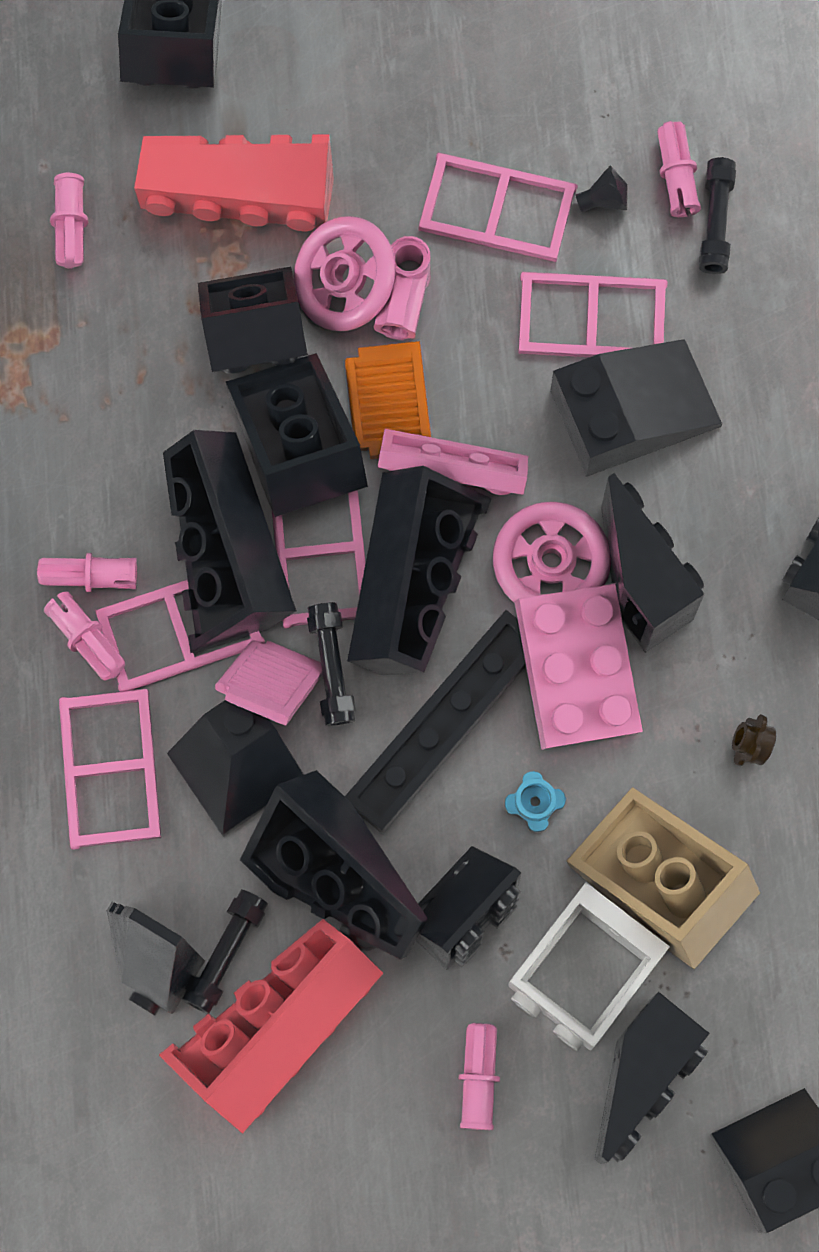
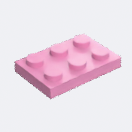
M609 584L531 596L514 601L541 750L643 732L616 585Z

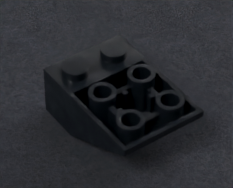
M613 473L607 479L601 506L604 532L608 540L611 557L612 584L616 585L622 622L646 653L694 620L704 597V592L701 590L704 588V583L699 573L690 563L682 564L672 551L674 543L667 530L659 522L652 524L642 511L644 502L633 485L629 482L623 485L616 474Z
M471 846L418 903L428 920L416 942L446 970L455 961L463 967L483 945L481 941L483 940L484 929L490 923L498 929L518 907L516 903L519 901L518 896L521 893L518 889L521 872L516 867Z
M659 991L648 1001L616 1042L595 1160L600 1164L609 1162L611 1158L616 1162L625 1159L642 1137L635 1130L636 1126L644 1116L652 1120L653 1117L656 1118L675 1095V1092L668 1087L677 1074L682 1079L686 1075L689 1076L709 1051L701 1044L710 1033Z

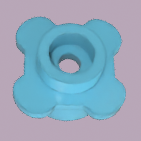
M531 771L523 776V783L519 786L517 792L506 797L505 808L508 813L512 815L518 814L526 820L531 831L541 832L548 827V819L553 812L564 807L566 797L562 790L554 789L547 781L543 780L540 773ZM533 797L539 798L540 804L538 806H533L530 803Z

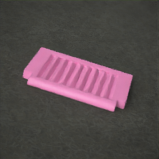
M252 640L215 684V689L226 695L224 700L286 726L322 677V666L319 661L271 641L263 644Z

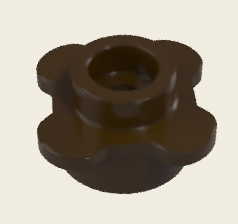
M760 714L756 720L747 718L745 722H742L737 727L732 740V749L736 751L734 755L735 765L742 766L745 761L763 765L769 759L776 742V730L774 727L767 725L768 720L766 716Z

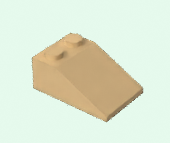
M633 787L567 859L568 865L591 886L670 947L667 951L693 969L700 964L760 894L749 865Z

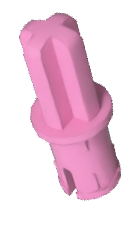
M669 121L664 123L657 131L663 166L659 171L660 176L666 179L671 216L678 218L688 217L686 208L690 207L692 215L701 210L693 174L697 171V164L690 157L685 125L681 121Z
M69 172L61 173L54 177L55 213L50 217V223L55 227V262L57 265L65 267V269H73V267L81 266L84 262V228L88 225V217L83 213L84 178L79 174Z
M86 553V559L41 558L37 565L38 583L47 586H85L86 592H92V588L136 590L137 558L93 557L92 553Z
M62 592L57 595L62 602L61 607L52 598L46 604L44 613L53 620L68 638L67 646L72 652L78 651L102 680L106 681L118 676L125 667V660L101 633L103 626L98 621H91L69 592Z
M473 1023L469 1024L466 1028L464 1074H459V1080L464 1081L462 1121L460 1123V1128L493 1130L494 1125H492L494 1083L500 1082V1077L495 1076L497 1028L491 1024Z

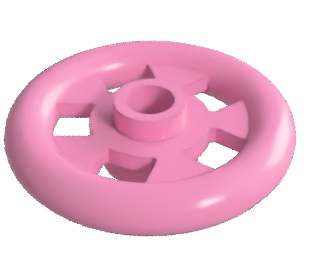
M352 216L334 218L316 228L302 245L294 268V283L301 309L315 324L331 331H349L371 321L386 304L395 279L394 253L384 233L368 220ZM341 237L344 249L329 255L326 245L334 239ZM364 242L369 245L374 254L366 263L356 253L357 249ZM349 268L348 277L344 281L343 274L345 270ZM320 269V278L324 284L323 288H313V270ZM368 276L374 280V285L367 298L364 299L358 293L363 288ZM332 296L346 299L344 312L329 310Z
M541 502L521 509L503 525L493 548L492 559L496 579L504 593L513 602L519 598L540 595L541 582L549 584L561 582L562 592L603 586L607 582L611 568L608 540L600 525L585 511L562 502ZM539 524L546 535L537 538L529 545L521 534L529 527ZM565 524L572 526L583 535L576 546H573L566 538L558 535ZM553 553L560 558L561 563L556 567H548L543 563L542 558L546 554ZM527 557V565L532 575L518 579L512 560ZM577 558L591 562L590 571L585 580L571 575L575 569Z

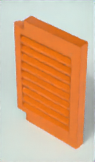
M420 341L358 348L359 357L345 359L352 429L360 443L361 451L369 450L370 459H379L385 429L431 437Z

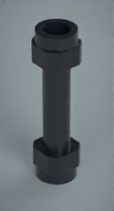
M724 157L712 158L707 162L705 188L710 191L707 236L706 240L702 241L700 247L699 269L708 274L725 273L728 270L731 244L726 242L725 238L729 192L734 189L736 163L732 159Z
M335 602L309 606L308 629L309 633L317 634L326 699L320 701L321 714L325 719V726H337L355 722L354 711H356L354 696H346L336 630L343 628L341 612H338V606Z
M241 889L237 898L233 899L227 910V913L232 915L229 924L200 977L191 976L185 987L186 992L182 1001L206 1014H209L213 1006L217 1005L224 992L218 986L250 926L259 927L268 905L265 900L249 891Z

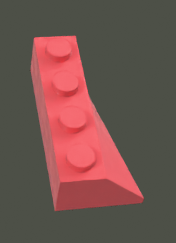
M313 134L311 143H292L290 135H271L270 144H252L246 140L244 135H226L225 138L219 141V144H209L207 139L202 136H143L134 187L140 209H146L148 212L158 216L183 213L192 214L204 221H217L220 218L240 220L250 226H264L267 223L287 225L296 231H312L328 221L334 181L329 134Z
M324 919L319 921L271 961L272 972L262 980H255L253 982L248 980L234 992L237 1001L218 1017L214 1018L211 1014H207L196 1023L193 1028L197 1034L180 1048L172 1043L159 1054L207 1104L242 1134L264 1112L267 1105L289 1080L299 1072L303 1064L325 1039L335 1031L339 1023L367 995L371 987L383 975V972L349 938Z

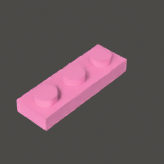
M385 429L377 468L394 471L425 466L460 484L484 487L493 494L508 495L516 493L523 495L527 481L529 456Z

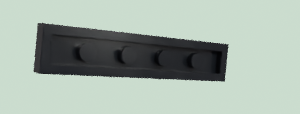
M508 610L502 613L345 795L359 815L382 834L526 667L518 619Z

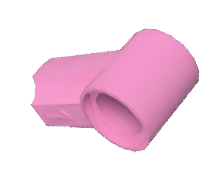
M404 236L391 244L395 258L394 284L386 304L376 315L374 324L376 332L385 335L387 338L401 341L415 338L425 290L431 280L430 250L423 240L414 236ZM405 261H415L421 265L413 271H405L398 267Z

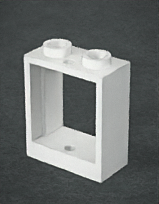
M586 882L510 980L508 987L516 992L511 1000L534 1018L540 1012L557 1024L552 1032L574 1050L578 1051L584 1045L591 1051L670 946ZM580 913L642 960L590 1030L528 982Z

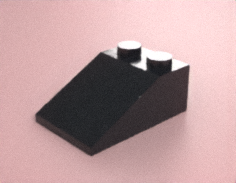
M124 0L118 30L120 82L137 83L143 86L162 84L179 85L191 89L200 87L214 88L218 61L222 0Z
M685 339L601 353L553 370L550 392L586 477L722 426L720 417Z
M317 353L299 358L289 364L277 365L226 381L227 390L258 477L275 517L368 487L360 443Z

